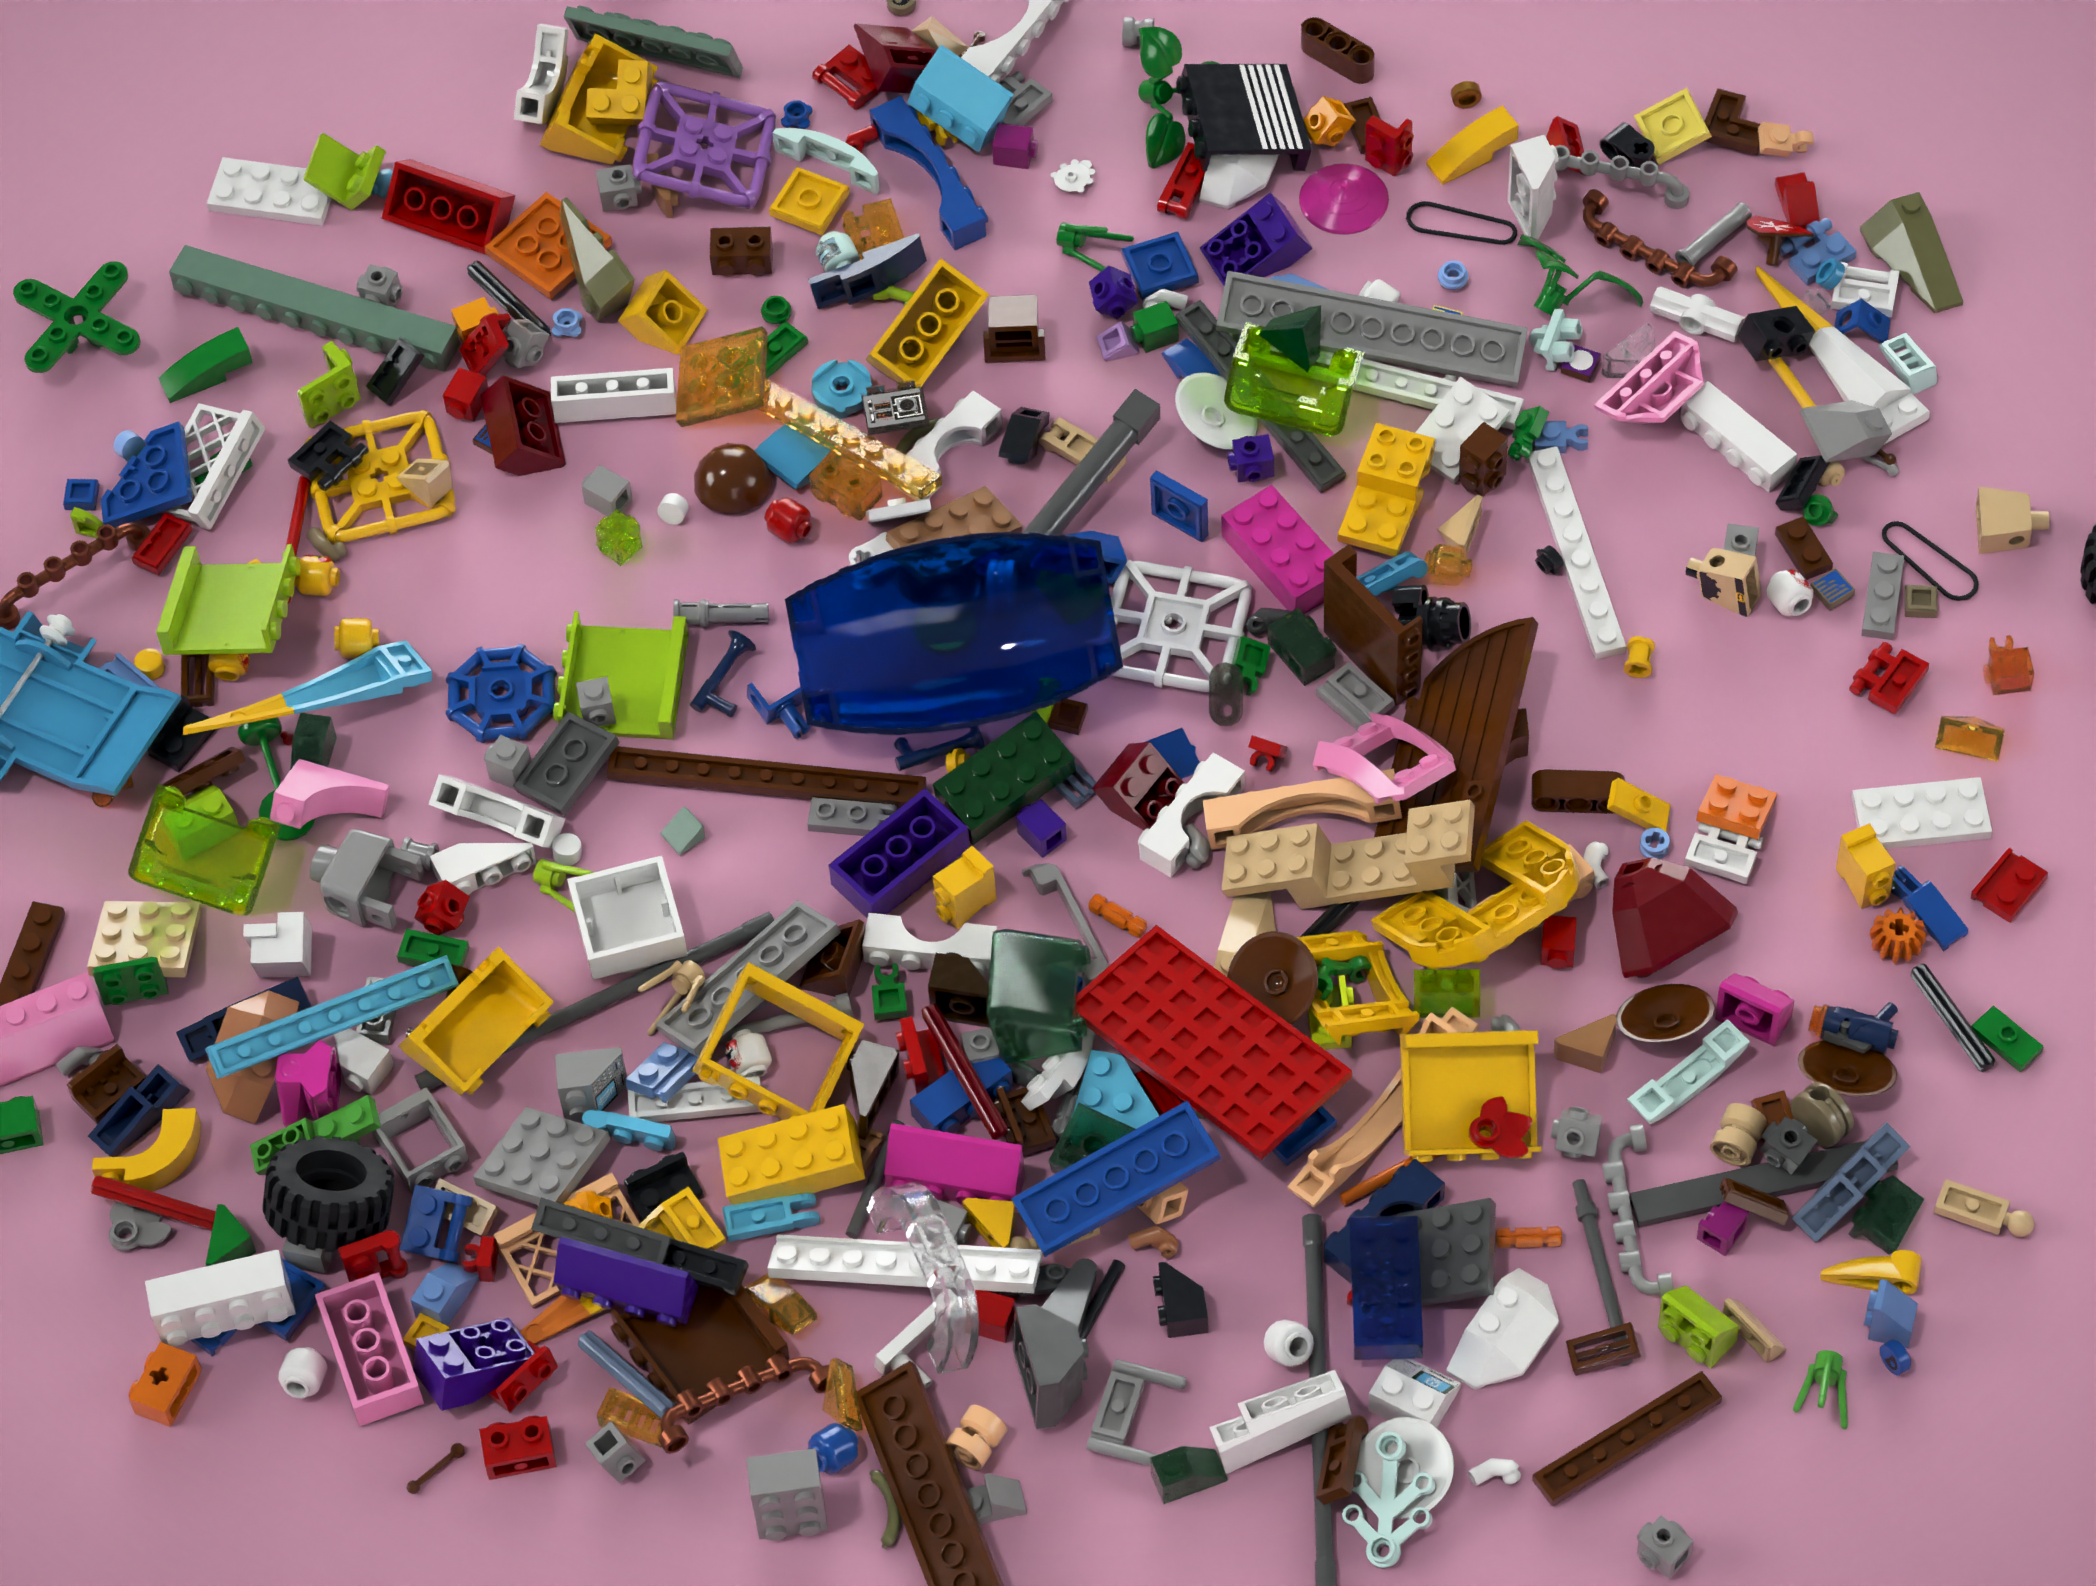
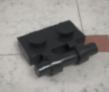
M329 421L288 459L290 468L311 482L319 474L323 475L324 477L317 482V485L326 492L332 485L337 486L349 469L352 467L356 468L361 464L362 457L369 450L363 443L358 444L352 449L350 447L354 443L352 434ZM339 456L343 458L335 467L330 465Z

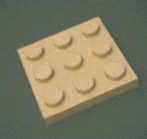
M104 901L87 965L89 976H93V968L97 966L156 957L164 977H186L201 916L200 902Z

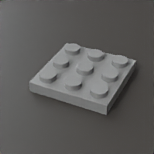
M525 1107L474 1174L473 1179L476 1186L539 1205L541 1197L563 1204L611 1140L608 1131Z

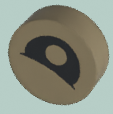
M887 0L888 10L897 16L908 15L916 7V0Z

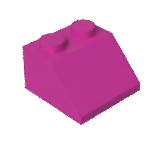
M1734 973L1723 980L1719 986L1715 1019L1722 1023L1728 1019L1739 1031L1775 1047L1792 1018L1795 1000L1789 998L1782 991H1773L1760 985L1754 978L1743 977Z

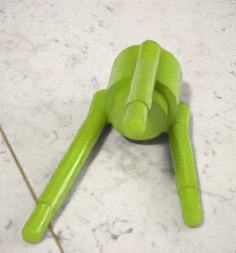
M542 858L536 864L533 880L541 885L539 890L541 893L550 895L575 913L573 903L555 891L554 888L561 887L564 884L566 874L582 876L594 872L561 865Z

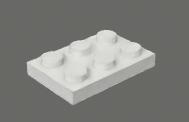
M1460 377L1415 432L1435 438V451L1431 469L1455 484L1459 479L1460 445L1483 422L1498 431L1510 416V410Z

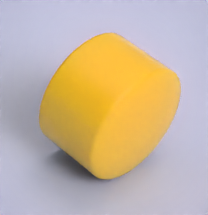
M148 648L141 650L135 656V667L149 679H158L164 673L165 665L159 651Z

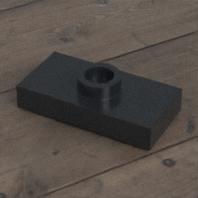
M399 337L366 387L383 402L392 405L425 355L406 339Z
M1822 455L1800 458L1775 502L1779 509L1787 510L1805 507L1830 462L1825 463Z

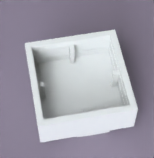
M662 855L567 879L593 980L618 973L632 974L643 972L662 962L688 956L683 929Z

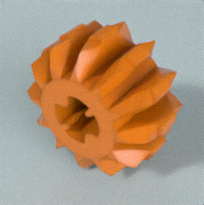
M1902 907L1897 910V913H1893L1887 908L1884 916L1877 915L1874 919V926L1870 928L1869 934L1872 940L1871 946L1873 951H1880L1881 960L1888 956L1892 957L1894 965L1898 962L1899 958H1903L1908 963L1912 955L1919 956L1922 951V945L1926 941V934L1923 931V920H1915L1916 915L1914 911L1908 915L1903 914Z

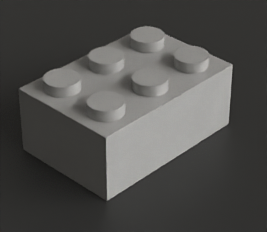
M816 1448L746 1458L750 1495L759 1539L777 1541L788 1535L801 1534L803 1536H813L820 1531L828 1530Z

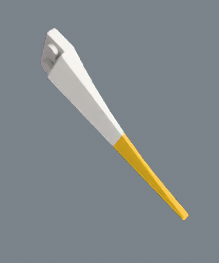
M1756 266L1755 274L1781 308L1797 306L1814 328L1815 333L1809 343V348L1844 402L1853 400L1880 409L1892 432L1891 437L1885 444L1929 420L1930 411L1911 393L1910 387L1764 270Z

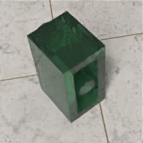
M1299 608L1267 626L1268 645L1271 646L1274 652L1304 686L1335 668V654L1337 650L1334 643L1329 637L1324 638L1318 631V627L1312 617L1305 616Z

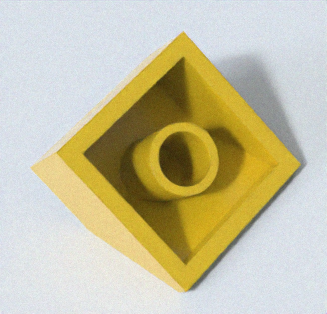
M663 270L645 277L618 322L637 340L678 355L708 309L667 270Z

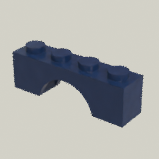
M1416 1159L1407 1167L1405 1165L1401 1166L1394 1173L1392 1181L1385 1188H1378L1370 1197L1369 1203L1362 1210L1357 1209L1350 1215L1346 1226L1339 1232L1334 1231L1328 1236L1324 1242V1262L1350 1284L1351 1277L1358 1268L1368 1273L1377 1265V1248L1372 1240L1376 1229L1385 1221L1397 1217L1399 1213L1436 1207L1444 1199L1445 1182Z

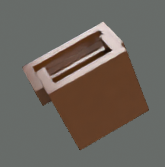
M1037 295L988 296V331H983L985 362L1046 360L1044 329H1039Z

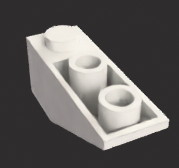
M458 843L430 856L433 872L438 882L447 880L467 895L486 885H494L502 878L511 874L526 871L537 863L532 843Z

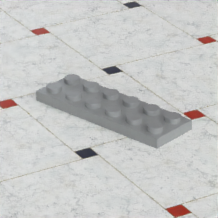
M797 900L705 980L698 989L686 1013L681 1011L685 999H683L655 1024L662 1035L698 1058L740 972L748 962L786 981L820 950L827 946L841 931L835 922ZM744 989L721 1037L765 999Z

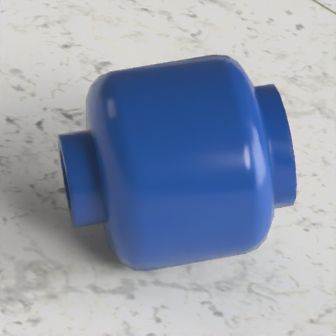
M838 1423L827 1425L813 1434L808 1441V1449L816 1448L820 1472L823 1471L828 1474L837 1473L853 1463L858 1456L857 1435L851 1428H846Z

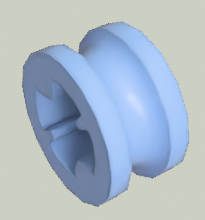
M1660 828L1645 830L1640 838L1641 854L1645 858L1663 859L1669 851V836L1667 832ZM1652 840L1659 841L1657 848L1650 847Z

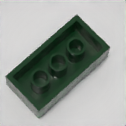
M1035 711L933 783L935 798L968 827L969 841L974 845L1018 814L1026 805L1032 804L1076 772L1075 758L1038 712Z

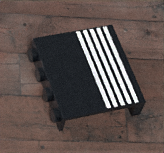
M1184 64L1182 74L1178 76L1176 81L1177 93L1182 96L1183 115L1188 118V133L1194 139V155L1196 159H1199L1202 171H1207L1211 155L1289 154L1294 171L1306 170L1312 149L1287 64Z

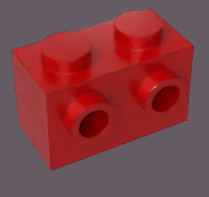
M527 1416L521 1421L507 1424L496 1422L486 1428L479 1429L484 1463L489 1480L557 1467L547 1416Z

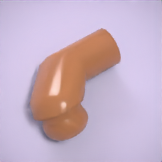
M1152 1226L1128 1234L1133 1250L1152 1245L1166 1258L1172 1257L1177 1253L1178 1241L1176 1237L1159 1226Z

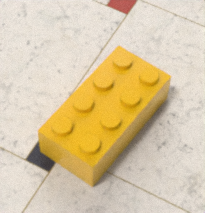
M845 1104L717 1138L726 1197L732 1205L796 1194L815 1193L865 1179L856 1121Z

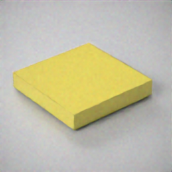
M1687 88L1634 115L1643 136L1654 144L1655 152L1653 156L1658 165L1712 137Z

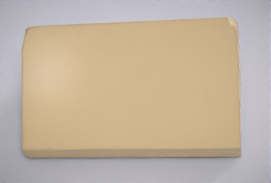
M1727 1298L1724 1301L1723 1314L1739 1325L1738 1334L1765 1362L1770 1363L1785 1351L1786 1347L1741 1301Z

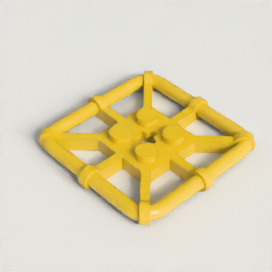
M426 410L408 412L371 422L369 419L362 420V424L342 428L352 434L353 438L365 435L369 452L362 457L361 464L347 471L348 479L342 480L337 486L332 485L326 492L317 485V482L323 478L321 474L311 482L310 493L311 497L316 501L322 529L329 542L333 544L338 541L349 542L390 532V535L398 533L397 530L436 521L446 516L450 517L456 510L453 488L430 507L396 478L411 465L408 464L406 454L424 430L432 455L430 459L447 460L449 463L448 456L443 453L436 423L431 413ZM413 424L398 445L377 450L373 433ZM309 436L307 440L304 442V444L307 441H309L312 438V436ZM339 456L332 463L337 465L343 458ZM379 474L386 475L382 482H378L374 477ZM352 492L353 504L340 521L334 524L328 497ZM413 500L430 508L429 510L394 518L391 505ZM380 507L384 508L386 520L350 528L363 511Z

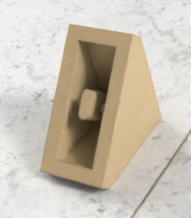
M418 458L396 477L401 484L430 507L453 488L450 464L447 460Z

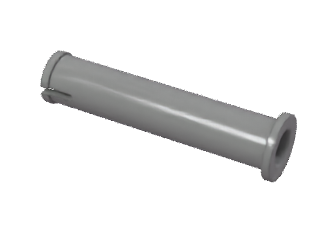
M1739 202L1731 211L1684 250L1679 249L1675 253L1676 261L1679 263L1687 262L1695 267L1697 261L1752 217V213L1749 212L1750 208L1746 204Z

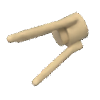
M676 960L670 968L638 988V991L642 993L673 975L671 985L677 991L647 1032L649 1036H652L657 1030L655 1024L674 1008L683 994L687 993L688 995L681 1011L683 1013L688 1011L698 989L706 980L703 969L697 963L687 960L682 964Z

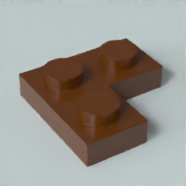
M1717 88L1704 121L1712 137L1705 140V142L1757 155L1760 148L1758 135L1760 123L1740 119L1746 102V95Z

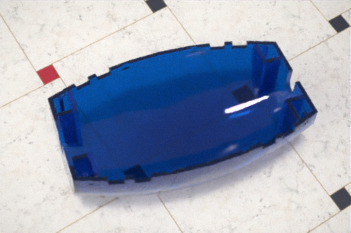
M1035 532L977 533L939 538L868 557L864 561L841 568L838 572L807 585L804 589L795 592L785 599L793 648L798 660V676L807 725L810 727L875 735L936 734L973 729L1011 720L1050 707L1093 687L1124 669L1101 542L1097 540Z

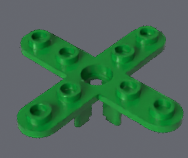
M111 261L103 264L74 298L35 279H25L16 284L13 290L16 302L53 321L25 354V364L30 371L34 373L49 371L66 351L68 354H72L78 347V337L80 335L85 337L92 345L98 348L104 347L118 355H130L139 348L141 340L136 330L101 313L103 308L128 280V271L123 263ZM82 315L84 322L76 325L73 317Z

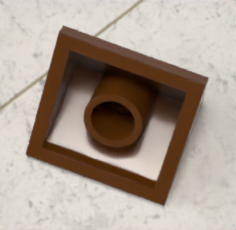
M858 919L838 926L841 933L808 961L800 983L802 989L833 997L848 992V996H850L864 957L862 944L865 934V923L862 920Z

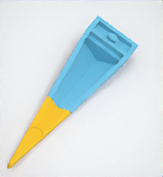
M407 640L377 646L334 670L283 693L232 712L183 727V735L403 693V687H416L419 684L431 682L432 670Z

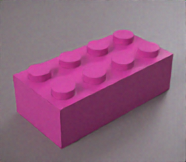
M1272 484L1221 515L1222 537L1287 610H1290V614L1295 619L1324 602V561L1334 555V553Z

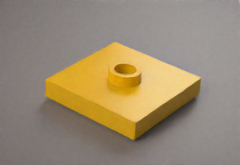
M796 167L769 208V215L823 235L849 195L850 188L848 185Z

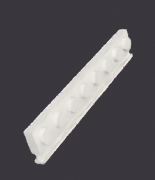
M777 1234V1243L773 1247L768 1264L769 1278L1034 1293L1040 1271L1039 1266L1042 1263V1252L1037 1249Z

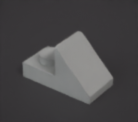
M984 1474L985 1485L966 1489L979 1524L1027 1514L1019 1480L993 1474Z

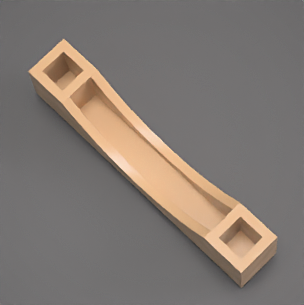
M1394 768L1381 770L1390 780L1394 779ZM1344 777L1203 800L1206 830L1211 850L1226 848L1228 836L1260 832L1274 823L1303 814H1342L1361 819L1370 824L1402 818L1400 801L1394 802L1391 797L1380 804H1376L1374 798L1368 792Z

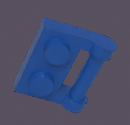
M415 1185L400 1250L458 1263L460 1253L457 1250L467 1207H471L473 1197ZM449 1202L454 1204L445 1247L440 1249L437 1246L447 1203Z

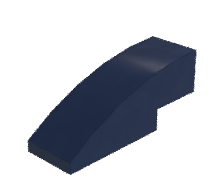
M157 1064L137 1089L132 1086L129 1087L88 1137L106 1154L114 1157L162 1120L163 1109H173L190 1089L169 1070Z

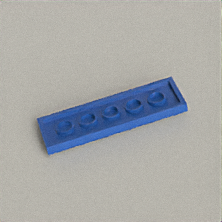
M1186 1101L1011 1199L1042 1254L1046 1257L1219 1161L1221 1155L1191 1105Z

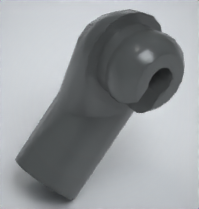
M1260 608L1247 619L1246 628L1251 634L1258 635L1273 624L1289 626L1290 610Z

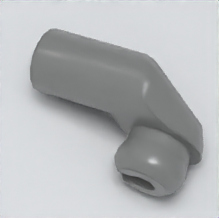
M79 1046L58 1061L56 1066L64 1076H67L80 1065L90 1066L103 1051L99 1048Z

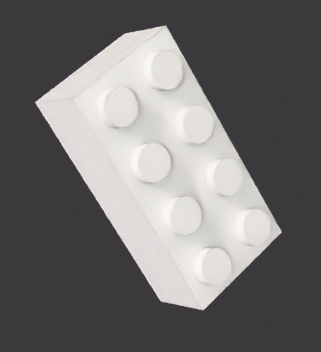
M279 1249L145 1281L151 1318L161 1342L171 1346H179L188 1340L200 1337H216L221 1332L229 1330H246L255 1324L267 1321L280 1322L288 1316L296 1315L289 1277Z

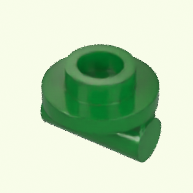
M1812 495L1806 506L1803 507L1804 518L1814 526H1821L1828 522L1832 524L1838 517V513L1833 510L1831 501L1824 495Z

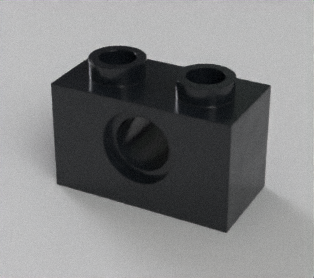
M1792 306L1748 314L1737 337L1755 361L1804 353L1809 347L1815 330L1798 307Z

